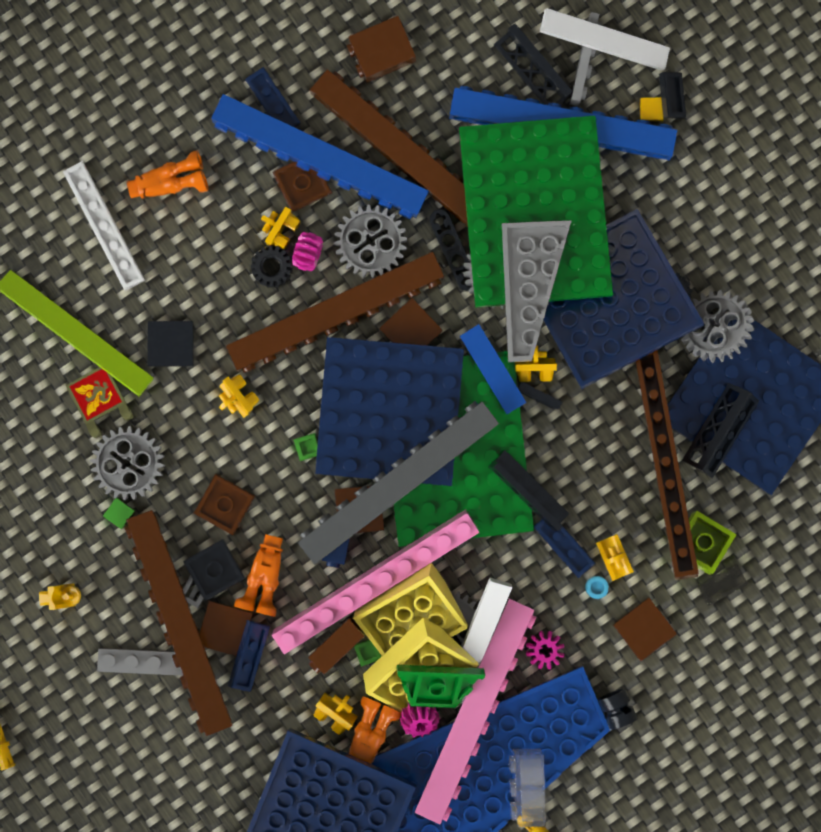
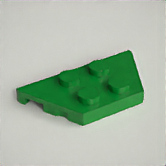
M419 665L396 666L397 674L401 679L410 706L456 708L462 702L463 697L473 690V684L478 679L483 680L486 675L484 668Z

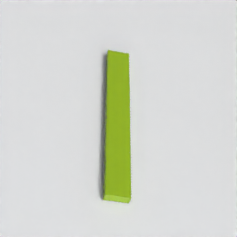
M12 270L0 281L1 293L140 397L154 380L147 372Z

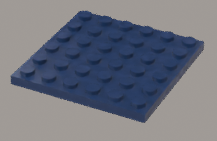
M638 209L606 225L613 296L551 301L547 305L543 321L581 389L704 326L702 318Z
M731 320L728 326L735 325L737 320ZM754 320V322L750 323L753 325L754 331L748 332L752 339L744 340L747 347H739L741 354L734 351L732 352L733 359L725 355L723 362L720 361L719 357H716L714 363L711 362L709 356L703 361L700 355L667 405L672 429L693 442L728 383L753 394L759 402L722 463L767 494L772 495L821 423V365ZM717 338L714 344H720L723 338ZM732 391L728 402L736 401L739 393ZM726 411L718 414L716 417L717 423L724 421ZM714 430L706 434L704 437L705 442L713 439L715 436Z
M327 337L315 474L373 479L383 471L387 474L394 468L391 465L401 457L404 460L412 455L410 450L419 443L422 446L430 441L428 436L439 429L442 432L449 426L446 423L458 415L464 349ZM454 459L422 483L452 486Z
M289 728L247 832H397L417 784Z

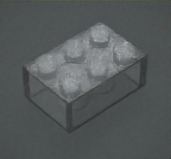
M513 749V755L509 756V770L511 773H514V779L509 780L511 797H514V802H510L512 820L516 821L517 827L546 826L544 754L541 749Z

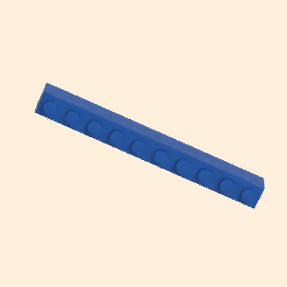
M460 86V88L454 89L449 119L478 125L596 116L598 147L668 161L673 156L677 130L672 129V126L668 124L655 126L650 125V122L646 120L628 121V118L625 116L616 115L613 118L607 117L605 113L593 111L591 114L583 112L584 110L578 107H570V109L561 108V105L557 103L544 105L539 104V101L535 99L517 100V97L514 95L496 96L494 92L482 90V93L473 91V88L467 86Z
M224 94L211 119L216 129L225 133L229 130L236 134L235 137L243 142L250 140L256 143L255 146L265 152L271 150L277 153L276 156L288 162L289 159L297 162L296 166L305 171L312 169L318 172L317 176L329 181L331 178L337 181V185L343 189L350 190L352 188L358 191V195L362 198L378 200V204L389 210L391 207L399 210L401 216L407 219L412 217L417 219L429 190Z

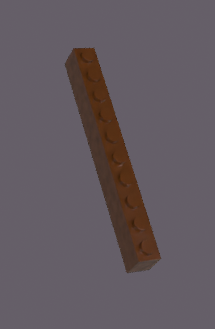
M327 69L311 87V95L413 182L429 190L428 194L468 227L464 180L458 174L453 173L452 175L448 172L446 164L440 159L434 160L429 156L430 151L425 146L415 144L412 141L413 137L406 130L402 129L400 131L394 126L396 123L388 115L383 117L378 112L379 108L372 101L368 100L366 102L360 97L362 94L354 86L349 88L343 83L344 78L336 71L332 73Z
M431 252L226 345V348L238 372L243 371L244 374L256 369L255 365L260 362L268 364L276 360V355L282 352L285 355L297 350L296 346L304 342L305 345H310L318 341L317 337L324 333L326 336L338 332L337 327L344 324L349 327L358 323L359 317L367 315V317L374 316L380 312L379 308L386 305L388 308L401 303L399 299L406 296L409 299L421 294L420 290L425 287L433 289L442 284L441 280L444 279V275L434 253Z
M656 350L635 361L674 577L675 580L698 577L699 572L659 356Z
M150 510L126 519L128 525L124 526L128 538H133L136 547L132 548L136 560L141 559L144 568L140 569L145 582L149 581L151 590H148L152 603L157 602L160 610L156 614L160 625L165 624L167 633H164L168 646L172 645L175 654L172 655L176 668L181 667L183 676L180 677L184 690L189 689L191 694L188 701L192 711L196 710L199 719L196 720L200 733L205 732V735L209 736L233 726L154 511Z

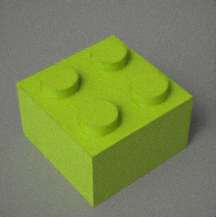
M694 511L689 518L697 567L710 575L715 572L737 534L699 511Z

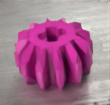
M311 232L301 233L292 256L293 265L304 271H313L317 266L323 247L322 238Z
M539 631L540 639L532 635L531 639L535 643H526L528 648L533 649L526 652V656H534L530 663L533 665L539 660V669L543 668L544 662L547 669L552 668L551 661L559 665L560 663L555 657H564L562 652L557 651L564 648V644H556L560 637L557 635L551 640V631H548L546 638H544L543 631ZM544 644L551 648V651H548L549 654L546 656L539 652V649H543L541 646Z
M408 703V707L402 708L400 723L406 734H411L413 738L418 735L423 738V735H431L433 730H437L440 718L436 707L410 706Z

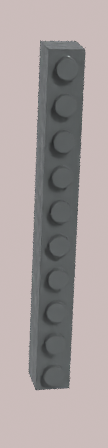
M476 401L465 408L467 412L461 418L458 415L453 417L446 423L449 426L442 432L439 429L428 436L430 441L422 446L419 443L410 450L412 454L406 460L403 457L398 459L391 465L394 468L387 474L384 471L373 478L375 483L367 488L364 485L355 492L357 496L351 502L346 499L336 507L338 512L332 516L328 513L318 521L320 525L313 530L309 527L300 534L302 539L298 544L313 564L318 563L496 427L499 423L484 403L480 402L478 404Z

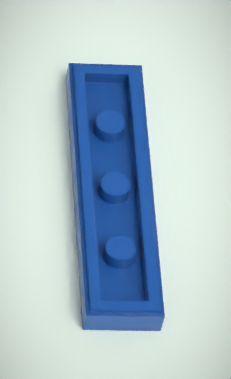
M478 324L460 335L459 337L505 413L508 414L527 403L481 326Z

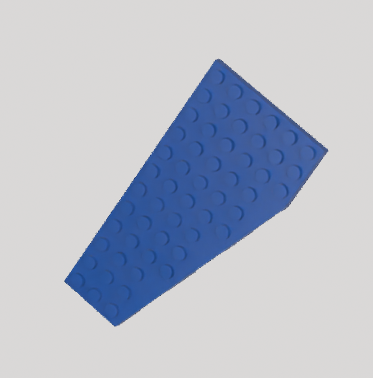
M583 666L499 702L494 714L490 712L486 720L490 722L486 734H480L477 742L481 745L476 756L471 755L467 763L471 765L467 777H461L458 785L462 788L457 800L452 798L449 804L452 811L447 822L442 820V823L438 824L414 812L455 721L437 728V730H433L431 735L425 734L423 738L421 736L377 754L371 763L372 765L417 784L397 832H498L523 807L533 798H536L563 771L610 731Z

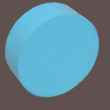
M592 576L587 580L585 590L590 597L601 599L608 593L609 585L603 577Z

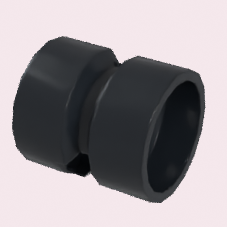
M625 688L607 693L598 699L602 711L607 713L605 718L611 730L627 726L638 719L633 706L628 705L630 699Z

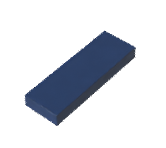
M264 67L245 79L269 116L295 128L301 124Z
M542 519L533 526L577 578L581 577L595 564L564 527L559 531L552 530Z
M247 620L228 682L230 688L251 692L270 629L269 625Z

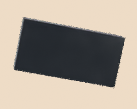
M660 73L663 118H685L686 108L682 73Z
M521 382L518 387L521 394L555 411L562 404V401L524 382Z

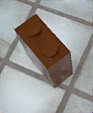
M399 16L348 36L350 43L346 45L351 58L356 57L358 62L355 65L360 78H365L366 83L416 62V56Z
M351 616L308 657L311 660L309 665L316 673L321 671L325 674L365 636V633Z

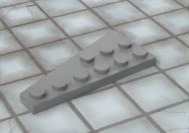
M572 220L502 223L508 362L532 361Z

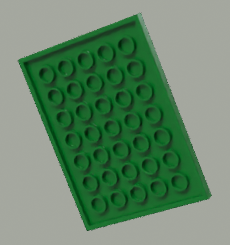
M596 116L459 127L475 308L505 305L502 223L572 220L549 302L613 296Z
M508 351L496 352L517 386L515 362H508ZM471 355L463 356L458 416L461 418L467 413L465 408L474 401L478 404L483 402L499 424L454 458L452 486L421 483L394 504L398 547L408 546L465 509L479 530V533L472 538L534 531L532 510L488 467L503 450H506L527 471L520 407L508 414L505 413Z

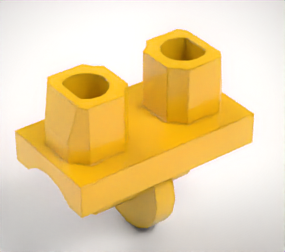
M286 206L276 222L275 220L279 214L274 211L269 218L264 215L261 217V220L265 222L262 228L263 232L268 233L270 228L273 227L265 240L266 245L278 246L283 250L286 249L290 242L288 237L281 234L283 229L287 227L295 232L301 224V221L293 215L292 210Z
M536 345L532 361L515 362V371H517L519 382L531 381V371H539L540 381L548 382L552 381L554 371H557V363H555V358H547V351H538V345Z
M240 374L231 379L228 376L223 380V383L220 385L223 393L219 395L223 403L219 408L221 411L228 408L232 414L238 410L242 417L245 418L259 402V398L254 392H250L245 397L239 390L246 386V382Z
M618 534L596 543L612 581L634 572Z
M74 583L49 586L48 591L39 592L40 606L49 605V610L73 607L81 600V592L75 587Z
M324 693L316 704L317 708L314 717L319 721H324L327 716L335 720L331 728L338 735L342 734L346 729L349 731L357 719V716L351 712L353 707L347 704L350 698L348 695L341 699L337 695H334L332 698L327 693Z

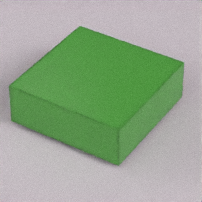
M316 433L294 439L300 461L317 456L318 440Z
M115 498L103 517L120 529H123L127 524L126 519L131 518L135 510L119 498Z
M369 639L359 642L354 646L361 667L376 662L382 657Z

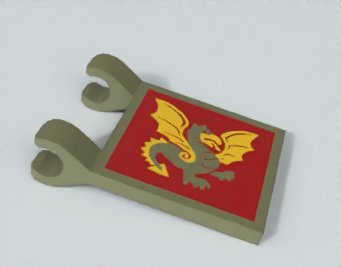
M100 367L65 385L90 435L94 438L102 435L95 420L117 408L124 420L129 421L134 418L114 378Z

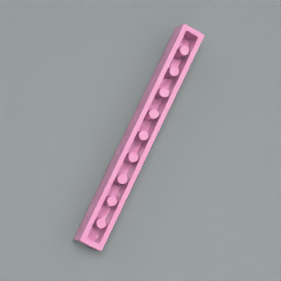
M465 509L273 630L272 637L283 654L288 653L479 533L478 527Z
M511 599L508 600L479 668H484L485 678L483 680L478 679L473 684V690L465 697L414 813L438 824H441L442 820L447 822L452 811L449 804L452 798L457 800L462 788L458 785L461 777L466 778L471 768V765L467 763L471 755L476 756L481 745L477 742L480 734L485 735L490 725V722L486 720L490 712L495 713L500 702L496 700L499 691L504 693L509 680L505 679L508 670L513 672L518 659L515 658V654L518 649L523 650L527 641V637H524L527 628L532 629L537 618L533 615V609Z

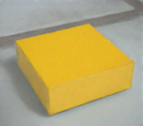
M661 97L640 98V120L649 122L663 121Z

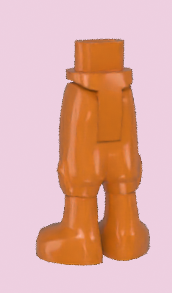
M199 151L191 152L185 160L178 163L167 162L161 167L150 170L140 176H135L134 180L127 181L131 199L139 196L143 199L145 197H156L170 193L176 194L187 187H195L202 193L209 191L206 176L202 171L203 163ZM196 171L184 177H176L183 172Z
M265 534L264 542L260 544L261 548L258 550L251 571L247 575L248 587L245 595L236 599L234 607L254 611L258 589L262 585L263 592L256 612L276 617L277 608L273 605L272 601L273 593L279 585L278 577L281 553L283 552V549H280L283 541L282 538Z
M363 696L360 704L364 709L362 720L354 728L355 734L349 754L371 764L381 745L385 743L388 726L392 721H398L401 718L402 712L383 705L377 725L371 730L373 720L381 707V703Z

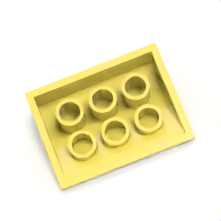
M432 563L356 609L353 617L382 656L423 617L441 627L450 637L468 628V624L445 580Z
M423 617L363 674L366 694L402 712V708L408 707L409 701L403 689L401 679L397 674V665L476 668L479 665L441 627Z

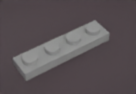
M591 12L588 22L602 25V22L598 21L600 14ZM585 46L581 48L570 105L578 106L581 100H585L588 87H584L585 79H589L591 75L592 65H589L590 56H595V49Z
M98 649L97 672L183 676L181 667L176 668L172 658L175 651Z

